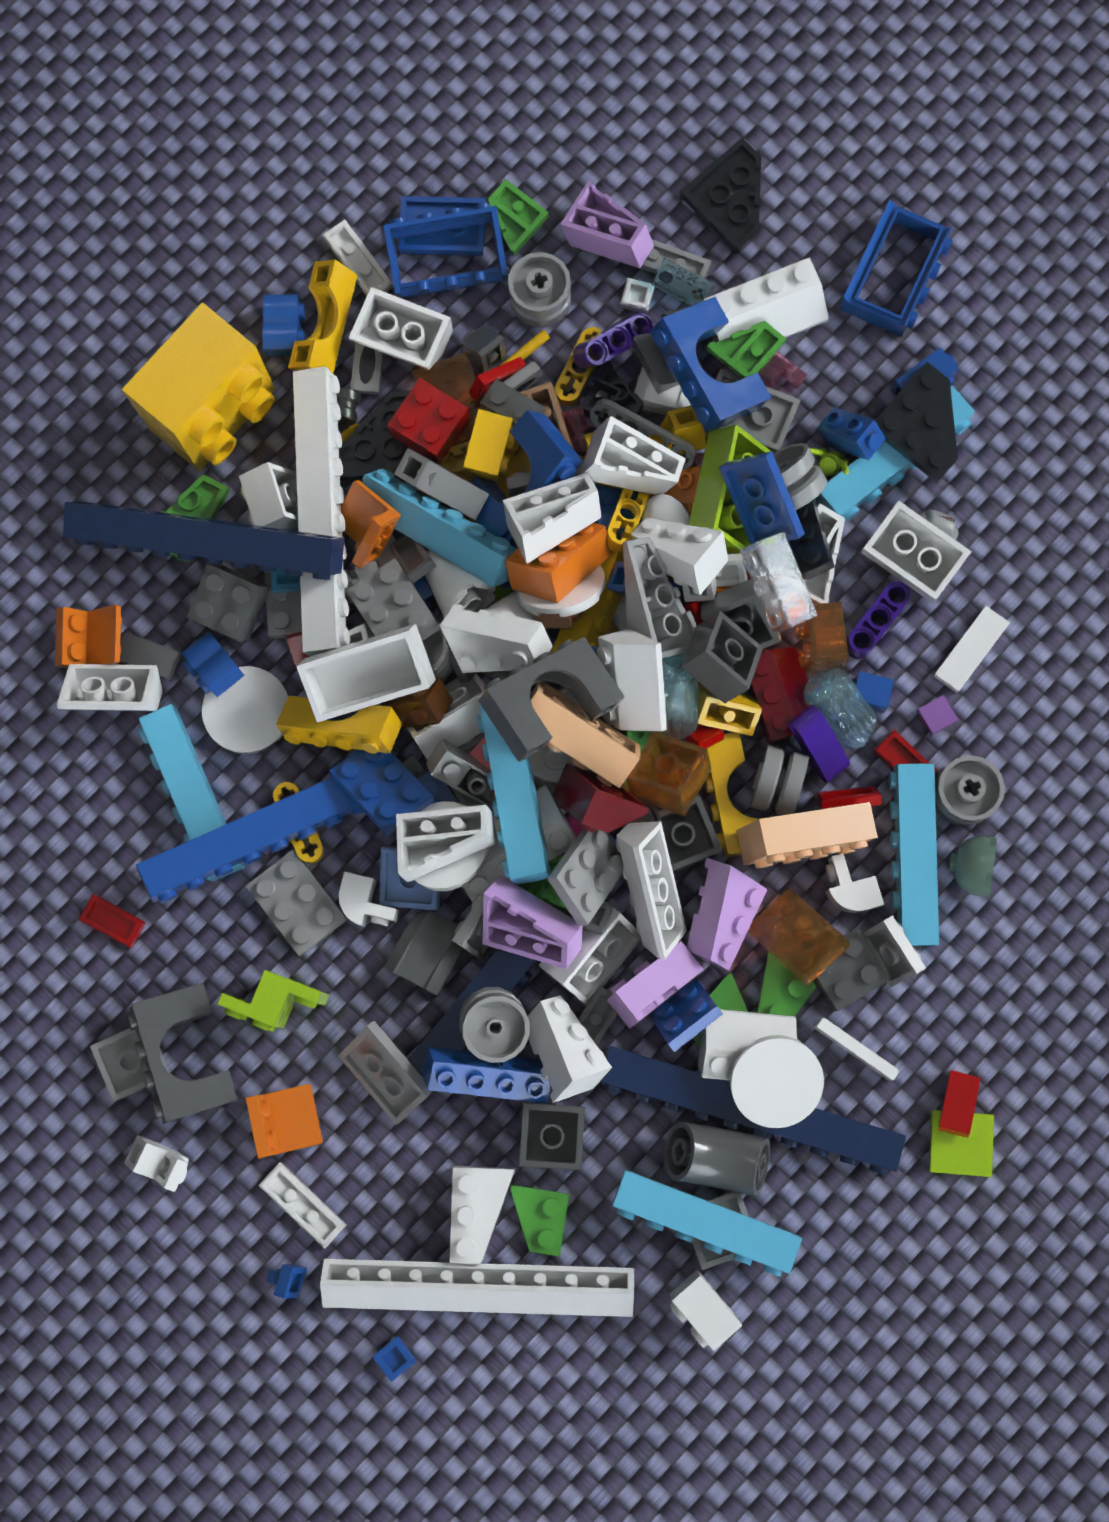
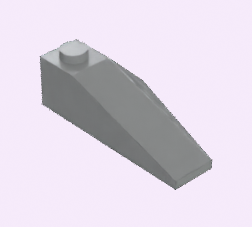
M645 537L623 542L627 629H631L661 643L662 659L687 653L696 629V622L690 611L686 612L678 597L681 593L677 586L672 587L665 574L667 568L651 538Z

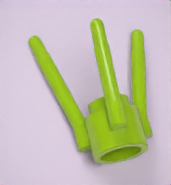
M824 447L820 449L809 448L813 455L820 456L819 467L826 479L828 476L835 475L841 469L845 475L849 473V460L844 459L837 450L827 451Z

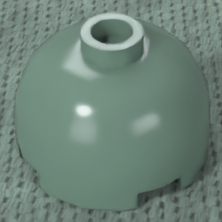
M975 836L965 840L960 845L958 854L951 853L949 871L955 872L956 883L968 894L990 898L997 838Z

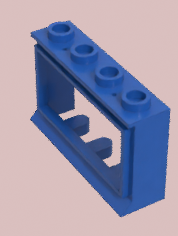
M889 199L845 292L839 310L902 337L906 327L912 329L919 313L914 311L917 303L924 304L930 288L925 287L929 278L935 280L942 265L937 262L940 254L946 256L953 240L948 238L952 227L947 228L898 207ZM893 223L935 240L901 315L858 298Z
M483 203L473 206V210L463 212L461 208L446 210L445 215L434 216V213H424L418 215L416 220L406 221V218H394L389 220V224L383 225L396 297L402 299L508 281L496 206L490 207L489 203ZM492 224L499 267L401 284L394 239Z

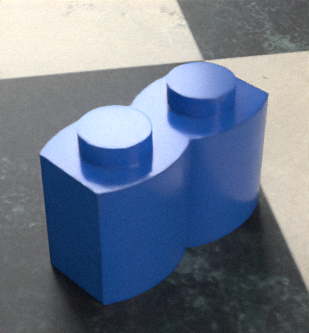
M298 294L264 295L262 344L266 356H291L294 342L306 340L305 331L301 330V320H306V305L301 303Z
M209 631L182 652L186 659L182 664L193 677L197 674L199 675V678L195 681L206 694L212 691L216 697H219L245 676Z

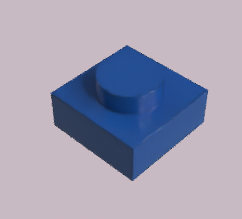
M396 1336L373 1355V1359L391 1382L417 1361L399 1336Z

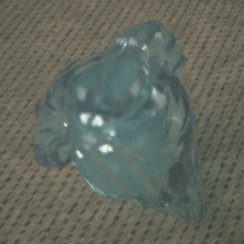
M674 656L662 659L667 730L648 731L652 738L664 744H671L685 739L695 732L699 721L697 708L698 682L681 667L684 660Z
M839 668L820 670L810 678L804 690L805 703L808 706L810 704L814 705L824 715L842 748L852 749L865 746L874 732L877 719L873 709L863 698L858 686Z

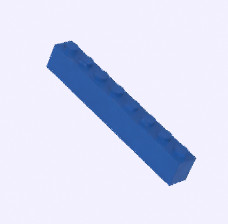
M329 778L136 864L137 871L152 903L158 900L160 903H165L175 898L177 891L186 887L189 891L204 885V879L213 875H216L217 878L225 876L233 871V866L243 862L244 865L251 864L261 858V853L270 849L272 853L286 848L289 845L288 841L299 837V840H304L316 833L315 829L323 825L330 828L341 823L343 816L352 812L356 816L364 812L332 778Z

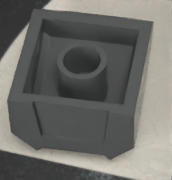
M431 910L415 913L384 968L440 996L464 950L452 941L458 925Z

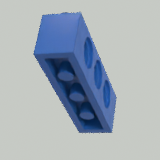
M429 1046L427 1048L422 1072L427 1090L547 1103L551 1087L549 1080L544 1079L540 1071L543 1068L540 1059L514 1057L505 1062L489 1063L477 1058L471 1051Z

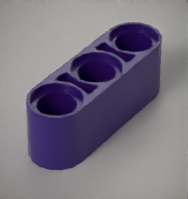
M638 313L621 319L578 344L573 351L574 362L577 366L584 369L607 362L631 348L633 337L649 334L653 328L651 318L645 313ZM633 323L636 324L638 328V333L634 331ZM611 335L615 338V346L611 343ZM589 348L593 352V360L589 357Z
M894 581L888 584L851 631L845 642L846 652L855 659L866 657L904 609L911 593L905 583ZM888 593H898L902 598V602H892L888 597ZM880 615L884 619L885 624L882 626L873 624L871 616ZM853 638H863L867 642V648H857L853 643Z
M810 704L787 723L803 753L809 756L808 762L825 783H829L850 766V761L826 718L814 705Z

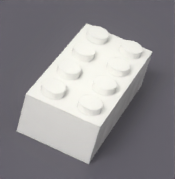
M416 623L307 657L296 666L317 722L428 689L436 680Z

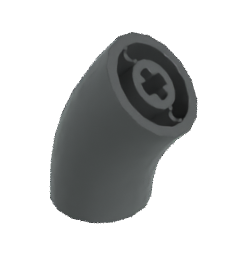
M678 1122L672 1127L664 1147V1165L668 1176L673 1181L709 1186L755 1197L762 1190L770 1159V1140L768 1138L687 1122Z

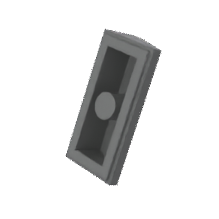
M651 333L633 337L632 347L657 394L679 385L659 347L655 344Z

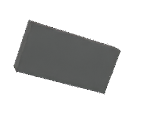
M403 535L388 547L413 584L436 567L424 546L406 535Z

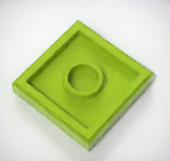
M931 1110L928 1172L992 1177L994 1115L974 1113L969 1137L966 1138L937 1130L941 1111Z

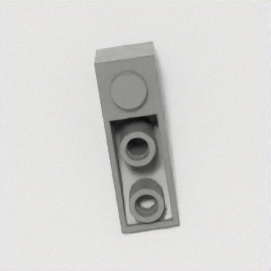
M409 448L406 450L394 473L416 488L476 520L489 496V493Z
M442 738L426 761L430 775L493 810L492 802L496 801L495 791L490 789L488 779L485 777L491 770L464 750Z

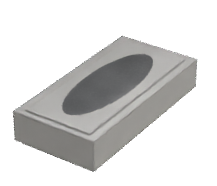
M355 343L351 390L359 394L380 395L384 353Z
M532 361L502 383L518 392L525 391L541 379V369L535 361Z

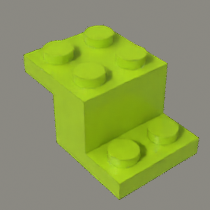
M264 970L252 1002L222 993L217 1005L225 1007L224 1014L245 1021L247 1017L253 1019L252 1025L274 1032L275 1028L284 1029L295 1002L316 1009L317 1004L325 1006L330 995L274 972Z

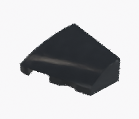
M605 362L593 379L594 386L580 404L579 413L590 418L593 405L601 399H608L640 416L643 409V401L636 393L630 391L627 381L624 378L621 379L614 371L612 362ZM604 408L602 411H599L600 419L604 420L605 417H609L608 409ZM617 415L616 419L619 420L621 416ZM632 421L624 422V424L628 425L633 429L636 426V424Z

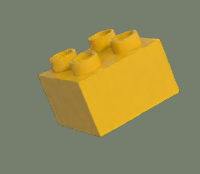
M203 302L121 389L148 429L199 472L208 462H211L213 465H219L225 461L236 446L237 440L233 436L247 419L252 423L262 420L275 402V396L271 394L275 387L256 346Z

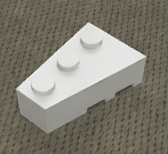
M610 416L594 431L579 475L588 473L593 482L659 495L664 494L678 483L685 458Z
M588 473L503 500L507 527L527 564L601 518L598 490Z
M819 504L818 511L835 566L845 518ZM834 568L809 581L786 572V574L778 572L771 586L781 592L795 594L802 600L805 606L822 615L828 607Z
M645 518L631 534L632 540L650 537L667 568L665 574L673 577L674 583L680 586L684 583L691 586L693 592L698 595L702 594L728 562L723 531L662 521L655 518Z
M458 604L453 605L439 625L462 673L509 671L520 665L528 667L534 664L533 660L544 652L549 653L553 647L542 622L506 615L505 618L491 616L487 610L480 609L478 613L464 610L463 605Z
M487 805L396 814L398 874L406 882H410L495 844L494 814Z
M561 995L540 1001L528 1015L530 1021V1036L528 1040L533 1053L540 1056L543 1068L540 1071L543 1078L548 1079L553 1090L550 1097L553 1103L593 1089L612 1068L603 1052L594 1043L586 1028L580 1023Z
M453 1167L450 1263H482L516 1168Z

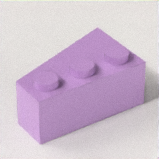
M589 180L560 224L570 246L637 268H641L654 247L646 224L623 206L620 207L614 203L609 195L600 192Z
M706 858L705 867L708 868L705 886H700L698 895L702 896L699 914L694 913L687 949L701 960L729 971L767 889L731 865Z
M500 875L484 892L483 945L564 969L568 968L581 951L583 926H578L573 918Z
M680 941L666 959L658 958L652 964L645 961L633 971L636 975L628 982L623 979L612 987L610 991L613 995L607 1001L630 1029L704 969L682 941Z

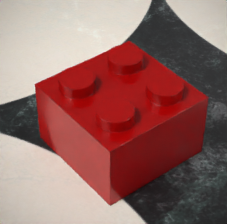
M419 378L387 425L393 438L440 465L471 418L468 407Z

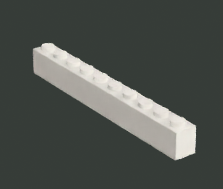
M326 366L293 371L298 531L342 537V531H345V519L341 514L344 492L340 486V476L343 474V465L339 458L342 438L338 431V420L341 419V411L337 403V393L340 391V385L337 376H334ZM345 544L343 549V560L346 559L347 555ZM343 562L342 573L331 575L330 580L312 578L313 573L303 572V576H300L303 652L310 657L349 645L350 634L346 627V616L349 614V606L345 599L344 588L348 585V579L344 571Z
M324 1259L320 1289L323 1308L633 1317L634 1268Z

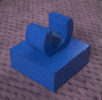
M282 1264L281 1269H277V1271L269 1269L266 1281L276 1285L273 1295L283 1299L299 1298L307 1268L298 1264Z

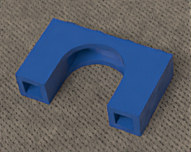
M716 297L665 316L650 330L655 344L659 347L669 369L673 372L684 396L688 399L698 421L706 432L758 410L772 398L758 372L733 383H722L711 378L700 366L696 355L697 342L716 335L729 323Z
M527 409L510 431L527 453L531 464V477L524 493L572 478L577 468L583 462L545 414ZM475 477L471 483L489 493L476 518L477 523L483 525L489 533L508 540L510 545L516 547L517 544L507 527L503 500L508 498L495 481Z

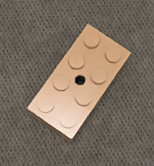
M539 682L531 692L530 699L535 712L553 737L547 746L556 753L563 751L571 756V762L583 770L589 768L597 773L596 778L609 787L615 785L620 788L640 760V744L600 718L591 722L579 704L547 683Z
M870 802L762 818L736 830L743 865L755 864V869L769 867L773 863L781 861L783 864L799 862L802 858L810 857V860L827 857L828 854L837 853V855L854 853L855 850L868 847V841L878 838Z

